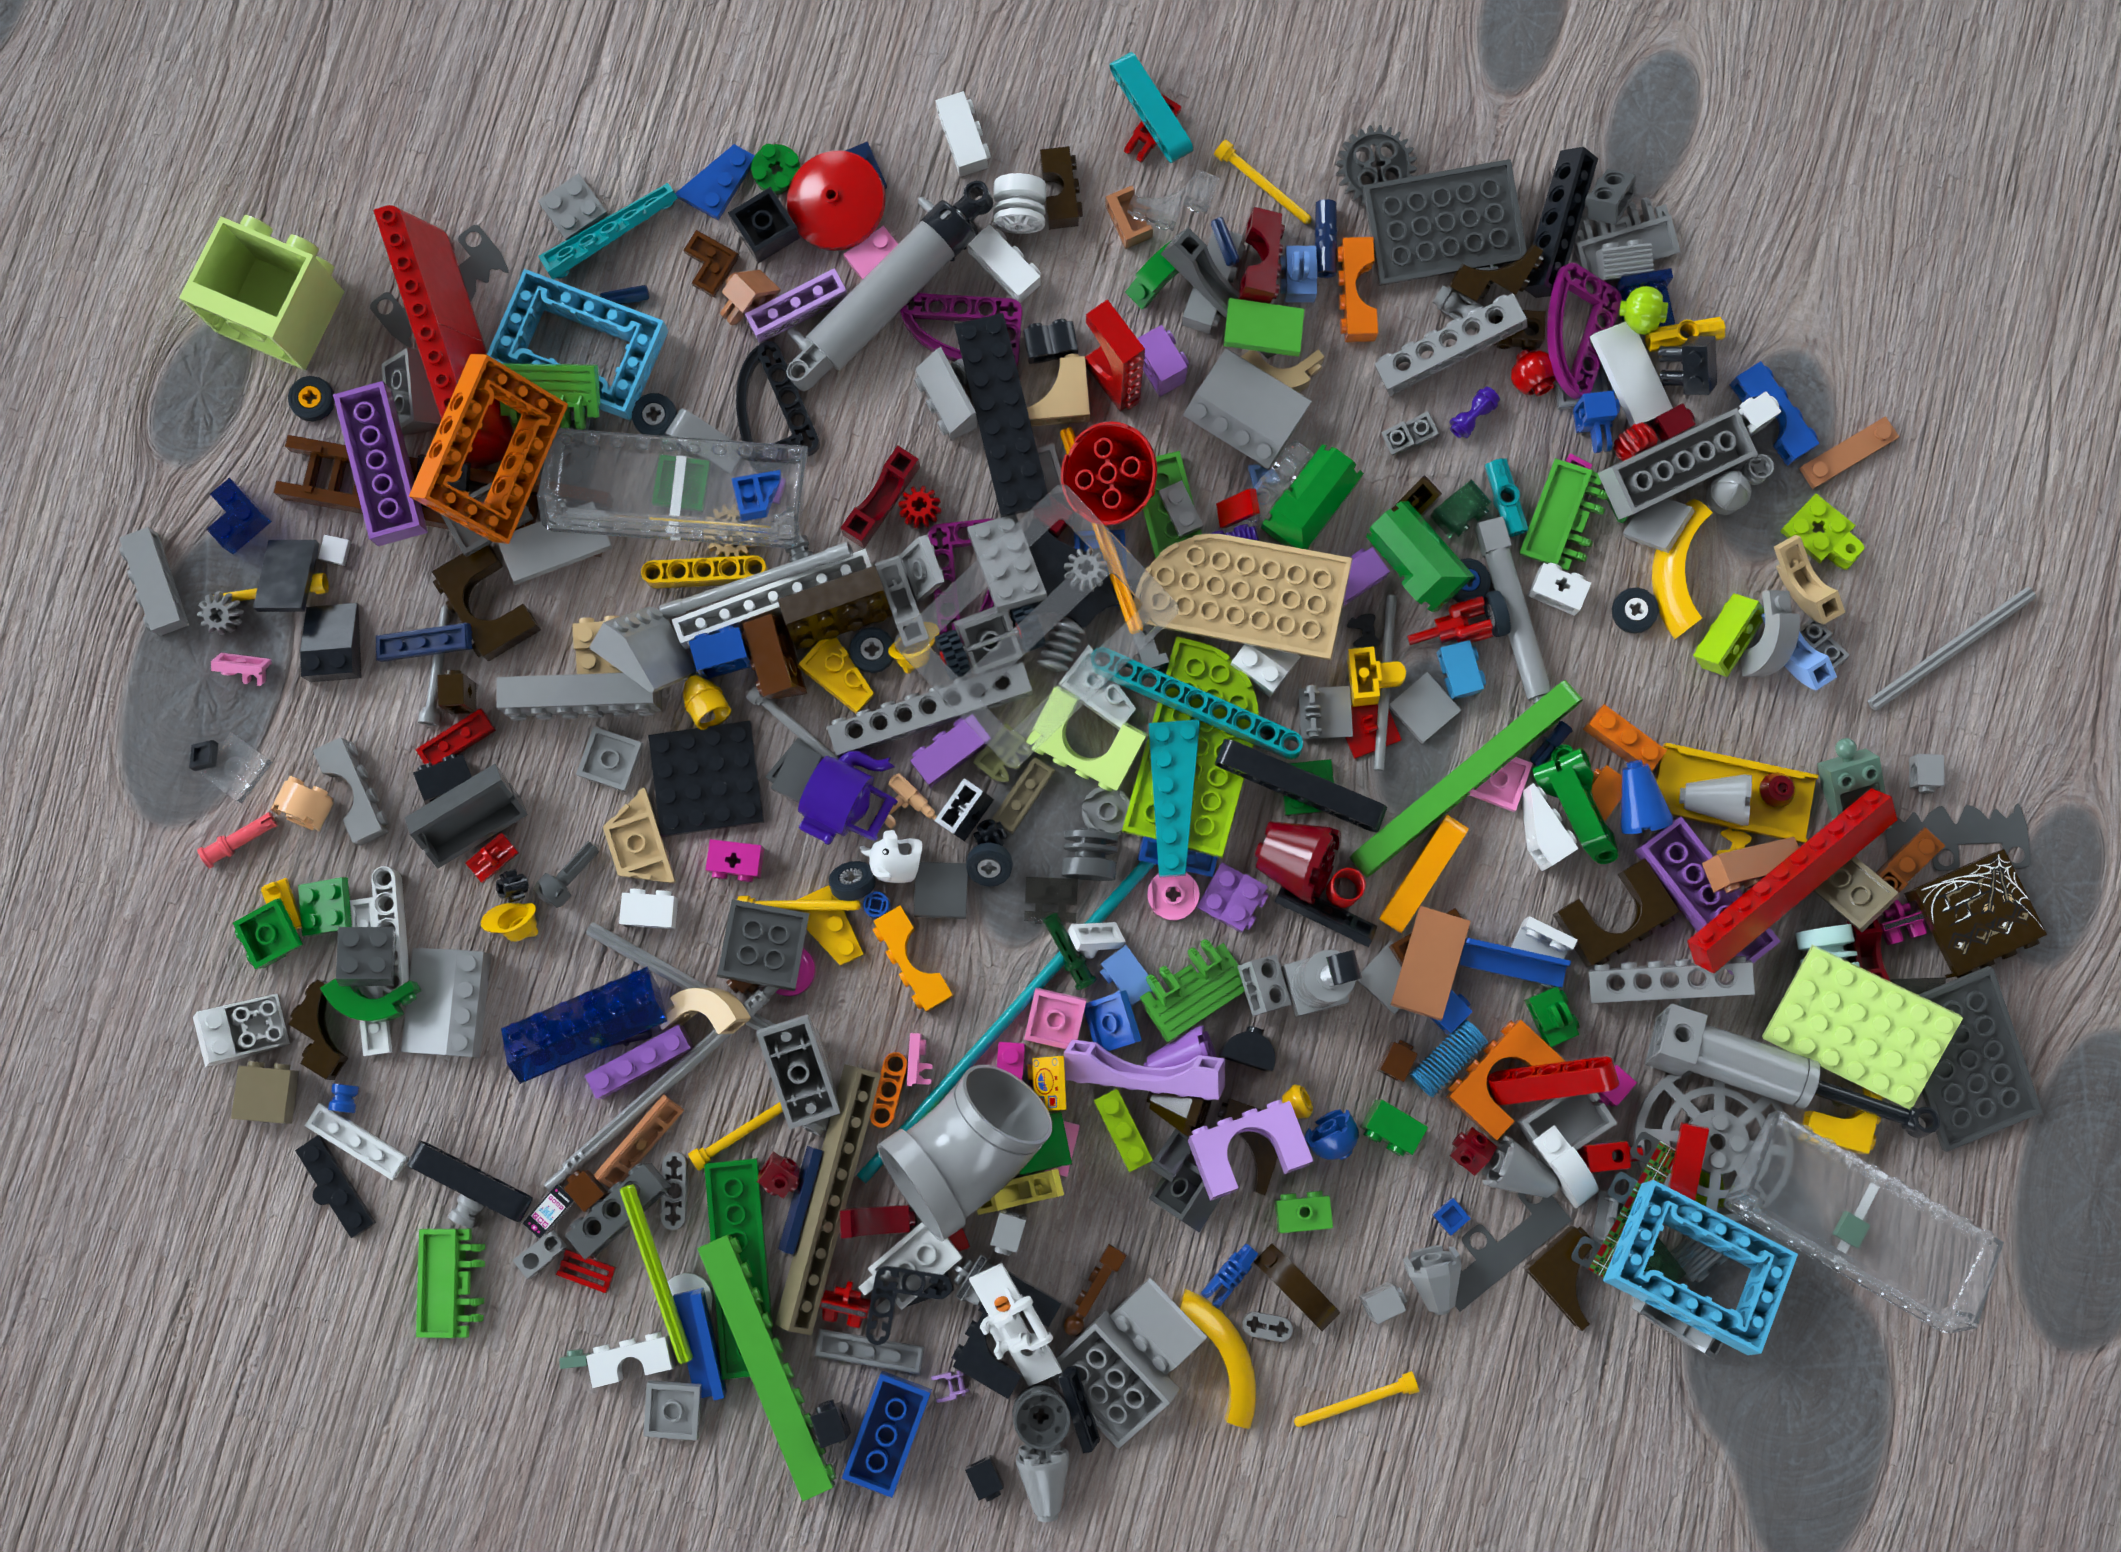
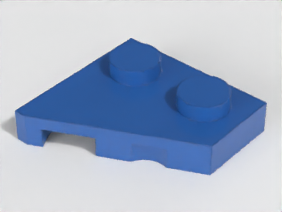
M780 470L731 478L741 522L767 517L782 480Z

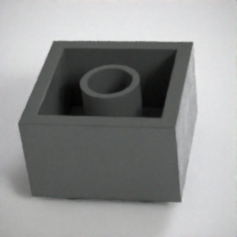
M338 927L336 981L339 986H394L396 933L393 927Z

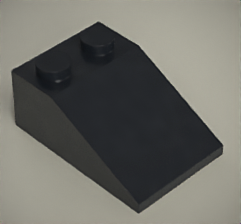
M358 603L306 607L300 647L302 678L309 682L361 678Z

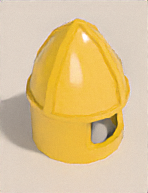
M698 675L690 676L687 679L682 695L684 707L692 717L697 728L705 730L708 728L707 726L719 725L724 722L731 714V708L724 698L721 688L712 681ZM713 711L715 714L714 720L707 723L699 722L704 715Z

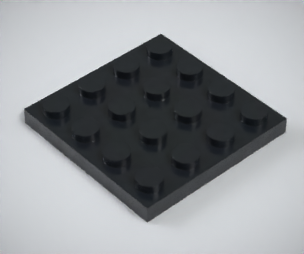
M750 720L707 726L708 728L705 730L693 728L648 735L660 835L662 837L764 823L753 730Z

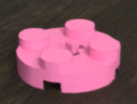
M1187 872L1186 876L1159 878L1158 873L1148 887L1147 899L1149 906L1155 915L1165 920L1177 921L1184 919L1193 912L1198 904L1199 887L1194 878L1187 874ZM1172 887L1181 894L1180 897L1176 898L1175 902H1171V899L1166 897V893L1170 892Z

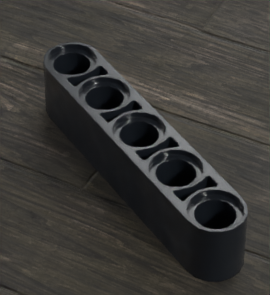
M419 1140L407 1163V1166L519 1223H521L533 1200V1197L421 1140Z

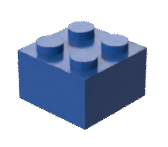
M723 627L719 630V633L712 635L702 633L694 637L695 640L689 641L696 671L702 678L711 679L751 667L749 648L743 640L742 631L739 627Z

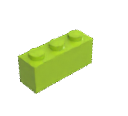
M1735 593L1732 594L1729 601L1724 604L1716 621L1711 624L1708 633L1697 646L1693 655L1703 669L1725 677L1729 676L1763 623L1761 615L1764 613V608L1759 601Z
M1118 1089L1093 1100L1128 1172L1153 1161Z

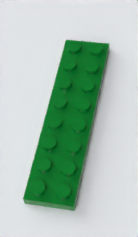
M758 1158L707 1163L704 1165L710 1241L712 1242L728 1234H731L732 1238L736 1237L742 1249V1252L739 1253L742 1263H748L752 1272V1277L749 1278L753 1288L757 1287L763 1299L760 1306L763 1313L768 1312L772 1320L761 1186L757 1183L759 1173ZM715 1292L722 1380L750 1377Z

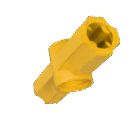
M1720 316L1698 321L1683 320L1679 324L1658 327L1656 331L1645 335L1646 348L1649 352L1659 351L1660 346H1682L1688 338L1683 337L1680 331H1686L1689 336H1715L1716 341L1723 340L1725 338V323Z

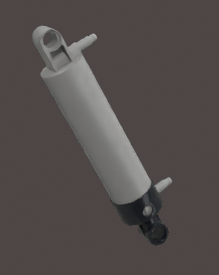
M976 180L967 184L964 188V196L953 206L945 200H941L936 205H933L929 200L920 197L918 203L927 212L920 220V223L806 338L793 327L787 330L791 339L802 350L788 365L786 371L787 376L797 389L802 391L809 390L832 367L840 371L953 257H956L975 238V231L970 224L978 215L988 213L994 204L991 193L984 182ZM805 372L801 378H798L801 373Z

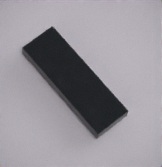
M1076 1366L1067 1367L1060 1375L1059 1381L1083 1454L1090 1453L1100 1442V1437Z

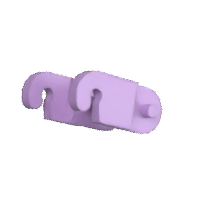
M958 1370L957 1374L954 1375L950 1371L931 1376L932 1380L946 1378L950 1390L949 1396L937 1398L936 1402L940 1403L957 1399L958 1394L966 1396L965 1393L970 1391L965 1389L963 1376L966 1374ZM957 1378L960 1390L954 1391L951 1379Z

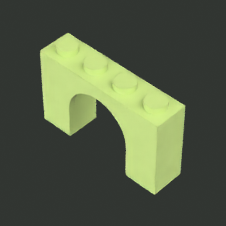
M1059 686L1054 687L1026 743L1031 745V750L1040 755L1047 753L1054 757L1053 761L1063 767L1069 765L1077 769L1075 771L1077 775L1088 780L1091 777L1099 781L1098 786L1110 792L1112 789L1117 791L1121 787L1148 734L1125 722L1106 754L1096 758L1083 757L1070 747L1066 738L1067 723L1080 697Z

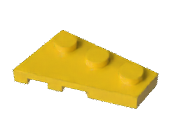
M837 638L819 641L798 664L800 670L855 714L861 711L874 696L858 668L855 667L847 651L842 647Z
M828 885L797 900L839 899L832 894ZM844 910L799 911L809 913L807 931L840 966L864 955Z

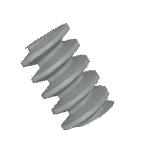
M1057 615L1056 618L1060 622H1054L1052 625L1053 629L1057 632H1050L1048 634L1052 641L1045 642V647L1048 650H1042L1040 653L1045 660H1038L1037 664L1047 670L1059 673L1060 671H1069L1064 661H1073L1068 652L1077 651L1072 646V642L1080 643L1081 640L1075 635L1076 633L1084 634L1085 631L1074 621Z

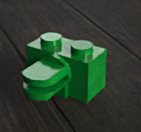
M1558 986L1524 1000L1541 1039L1550 1047L1580 1035L1577 1030L1580 1028L1576 1016L1571 1014L1567 1006L1569 1001L1563 990L1559 991Z

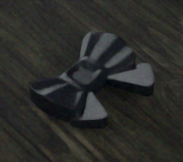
M1363 614L1356 619L1352 617L1349 620L1347 628L1362 630V636L1353 643L1354 647L1374 646L1376 648L1380 645V640L1375 636L1373 624L1376 616L1374 614Z

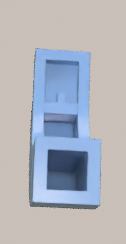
M1763 613L1761 617L1765 624V614ZM1799 631L1794 652L1784 666L1797 680L1816 691L1837 678L1829 656L1811 647Z

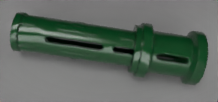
M1053 913L1044 918L1042 921L1045 923L1065 960L1064 968L1072 975L1076 983V990L1084 989L1093 984L1097 978L1090 973L1085 963V956L1079 955L1058 913Z

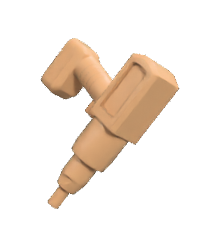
M900 773L891 777L888 785L898 794L895 797L898 802L896 805H893L884 822L891 830L896 826V820L891 814L901 806L906 809L911 805L916 811H921L926 817L936 819L937 816L934 809L928 805L927 799Z

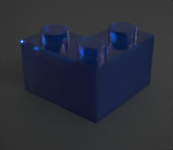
M230 477L210 493L226 513L210 525L207 531L222 548L231 554H235L272 522L244 489Z

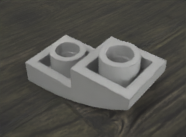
M1428 411L1406 423L1403 421L1381 432L1392 456L1440 435Z
M1811 618L1800 627L1799 631L1809 645L1818 652L1829 656L1834 670L1849 658L1850 654L1831 638L1833 633L1823 624Z

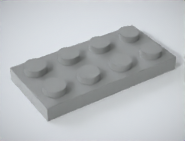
M1016 514L967 527L969 538L997 613L1047 599L1046 590Z

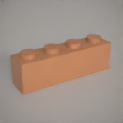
M1795 837L1721 853L1703 862L1702 866L1713 892L1725 890L1726 894L1741 889V886H1744L1745 889L1753 887L1794 853L1799 846Z

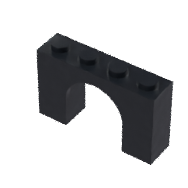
M1007 1270L1020 1295L1032 1298V1306L1042 1324L1049 1328L1062 1302ZM981 1304L978 1311L982 1315L978 1322L972 1320L965 1332V1335L969 1336L964 1346L959 1344L951 1357L956 1360L953 1367L1009 1399L1022 1373L1002 1360H998L990 1351L986 1335L980 1329L983 1319L988 1316L986 1309Z

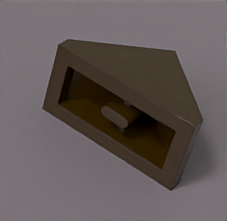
M1424 475L1396 504L1401 501H1408L1422 516L1438 502L1442 493ZM1395 505L1392 511L1395 512L1399 508Z

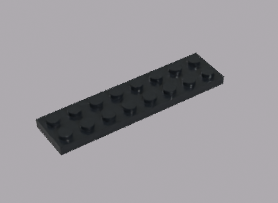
M1000 313L954 324L1001 518L1051 506L1004 314Z

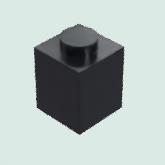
M991 1455L966 1466L965 1471L978 1500L985 1498L986 1501H990L1001 1495L1000 1490L1004 1488V1483Z

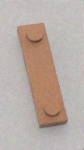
M1885 416L1804 464L1799 470L1813 490L1897 440L1899 435Z
M663 1094L597 1170L594 1177L609 1188L619 1181L623 1182L629 1175L628 1172L635 1165L639 1164L683 1113L684 1109Z

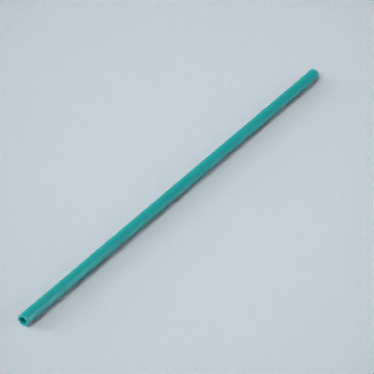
M1141 861L1084 924L1103 923L1155 864ZM1060 951L897 1131L899 1129L907 1131L931 1112L957 1084L964 1073L980 1059L1033 1000L1035 988L1043 989L1065 964ZM879 1152L857 1174L865 1184L884 1165Z

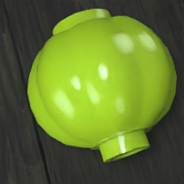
M1642 286L1633 290L1626 301H1621L1619 316H1624L1625 322L1634 332L1639 335H1647L1658 329L1659 322L1665 323L1668 303L1663 302V295L1654 287Z

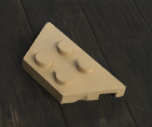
M642 788L628 804H625L614 818H611L603 826L617 874L621 877L675 883V876L662 836L660 835L647 789Z

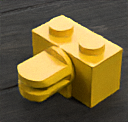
M1374 646L1348 649L1347 664L1353 707L1378 704L1380 688L1399 687L1403 684L1406 677V669L1401 662L1380 663V661H1376Z

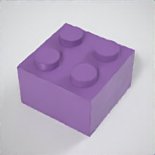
M1160 325L1137 338L1145 348L1143 371L1159 397L1185 383L1189 362L1182 351L1178 352L1174 345L1176 341L1170 330L1165 331L1164 327Z

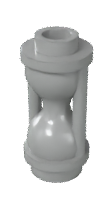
M1444 285L1433 301L1437 305V309L1454 319H1463L1469 316L1471 311L1482 306L1454 288H1447ZM1462 300L1466 301L1467 303H1469V304H1471V305H1466V304H1464V303L1462 302ZM1454 312H1459L1462 315V317Z

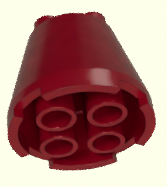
M1270 821L1265 831L1266 839L1264 843L1260 842L1255 851V857L1258 858L1256 868L1302 901L1314 904V897H1321L1333 871L1335 852L1333 851L1334 849L1338 851L1340 848L1341 831L1325 826Z

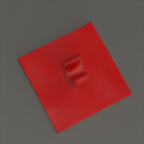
M1378 704L1355 707L1351 705L1353 737H1345L1354 759L1375 751L1376 731L1378 730ZM1389 709L1386 746L1402 740Z

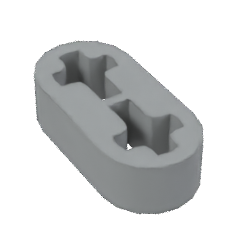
M1251 1311L1246 1313L1242 1319L1243 1330L1252 1337L1282 1342L1288 1340L1293 1332L1291 1322L1282 1316ZM1253 1316H1256L1258 1322L1265 1324V1328L1256 1327L1255 1331H1251L1247 1321H1252ZM1279 1321H1282L1283 1326L1287 1328V1332H1282L1281 1336H1277V1332L1269 1329V1325L1278 1326Z

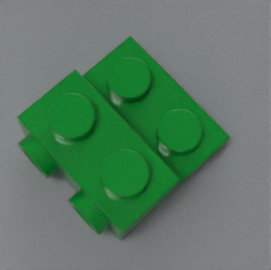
M281 898L275 899L233 922L235 935L243 944L247 952V960L254 969L266 968L303 945Z

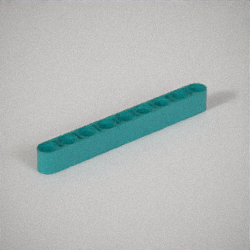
M1097 648L1091 654L1092 669L1103 678L1195 719H1199L1204 723L1285 759H1296L1302 752L1303 738L1293 730L1108 648ZM1100 657L1109 659V663L1102 667L1098 666L1096 661ZM1128 667L1132 669L1133 673L1128 677H1123L1119 674V671L1122 668ZM1146 678L1156 680V684L1153 687H1145L1142 682ZM1170 688H1176L1180 694L1175 698H1170L1166 695V691ZM1197 698L1202 700L1203 705L1200 708H1193L1189 702ZM1217 709H1223L1227 715L1223 719H1217L1213 716V712ZM1245 719L1250 722L1251 726L1243 730L1238 728L1236 723L1239 720ZM1264 730H1270L1274 733V737L1271 740H1264L1260 733ZM1290 740L1295 741L1298 744V748L1294 751L1287 750L1284 747V743Z

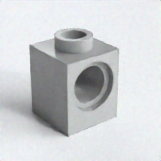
M1916 754L1909 758V788H1917L1919 793H1934L1935 789L1944 786V755Z

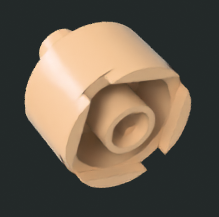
M290 776L284 782L271 810L280 815L281 811L286 813L287 820L310 830L315 828L317 831H320L334 803L333 798L327 795V791L316 786L310 789L304 786L303 781Z

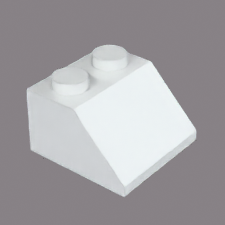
M1244 644L1230 665L1246 674L1253 686L1271 698L1301 657L1294 653Z

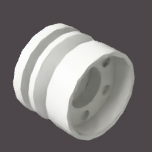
M1022 173L1007 174L996 178L993 194L996 202L993 207L994 216L992 223L994 227L1014 234H1029L1042 230L1045 226V208L1043 206L1046 201L1045 181L1040 177Z

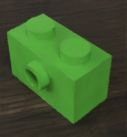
M1322 1191L1307 1192V1197L1297 1198L1296 1193L1281 1194V1200H1274L1279 1233L1333 1228L1330 1196L1323 1195Z

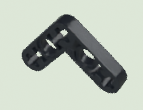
M894 1266L880 1268L876 1272L866 1327L868 1341L874 1345H881L889 1339L898 1293L932 1299H944L952 1291L951 1280L943 1274ZM888 1270L891 1271L892 1277L899 1278V1272H904L905 1274L901 1281L902 1289L897 1288L899 1282H890L888 1286H885L884 1280H880V1276L886 1274ZM910 1275L920 1277L921 1286L918 1290H910L907 1287L906 1280ZM925 1276L931 1277L929 1283L935 1284L938 1283L939 1279L944 1280L943 1284L948 1286V1289L943 1290L941 1295L937 1294V1289L928 1288V1293H924L923 1290L926 1286ZM881 1297L887 1298L890 1302V1309L886 1313L878 1312L875 1307L876 1301ZM873 1315L879 1318L889 1317L888 1323L882 1321L881 1329L886 1331V1335L881 1336L879 1340H876L875 1335L871 1334V1329H876L878 1320H872Z

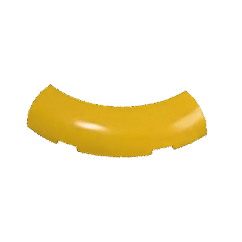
M1691 499L1685 504L1693 507L1695 512L1669 553L1656 549L1652 565L1653 594L1658 602L1660 617L1674 639L1702 619L1688 592L1685 577V561L1695 532L1713 512L1696 499Z
M1185 1288L1178 1307L1213 1341L1226 1366L1229 1380V1401L1225 1420L1227 1423L1250 1429L1256 1404V1381L1253 1364L1246 1344L1238 1330L1220 1309L1216 1308L1210 1301L1199 1294Z

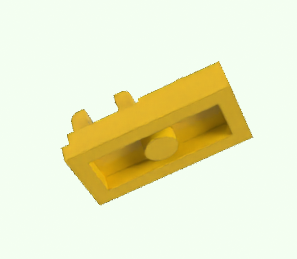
M284 878L261 887L265 903L267 904L281 898L295 929L300 928V912L288 879Z

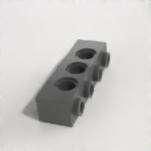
M639 1163L628 1172L630 1176L624 1182L619 1181L609 1189L610 1195L604 1200L599 1199L589 1208L591 1212L585 1218L580 1217L570 1225L572 1230L565 1236L585 1260L594 1259L631 1225L620 1193L622 1187L631 1184H637L640 1187L639 1200L644 1212L671 1188L652 1163ZM616 1202L621 1206V1212L618 1216L613 1212V1206ZM596 1220L601 1223L599 1234L593 1228Z

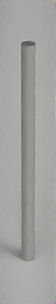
M1387 595L1382 663L1392 662L1397 596ZM1380 688L1374 771H1384L1390 688Z

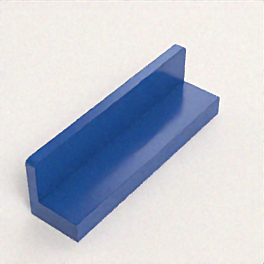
M1466 938L1458 965L1563 988L1566 968L1571 965V961Z
M704 1288L674 1294L673 1299L693 1355L692 1360L687 1362L691 1383L702 1384L701 1398L713 1396V1400L723 1399L727 1389L725 1380H722L721 1362Z

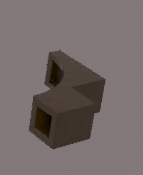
M1532 244L1528 251L1517 261L1506 267L1494 270L1475 269L1462 263L1449 286L1476 302L1479 298L1483 299L1491 287L1488 285L1490 280L1516 295L1518 291L1523 292L1530 281L1527 276L1532 268L1536 270L1544 258L1541 255L1543 250Z
M317 979L316 982H312L306 989V997L302 1004L297 1005L290 1015L292 1019L288 1025L314 1040L313 1044L310 1043L302 1053L304 1058L300 1064L325 1080H335L348 1057L334 1045L328 1033L325 1019L328 1000L320 987L328 982Z

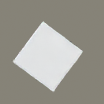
M324 535L318 559L345 566L351 541Z

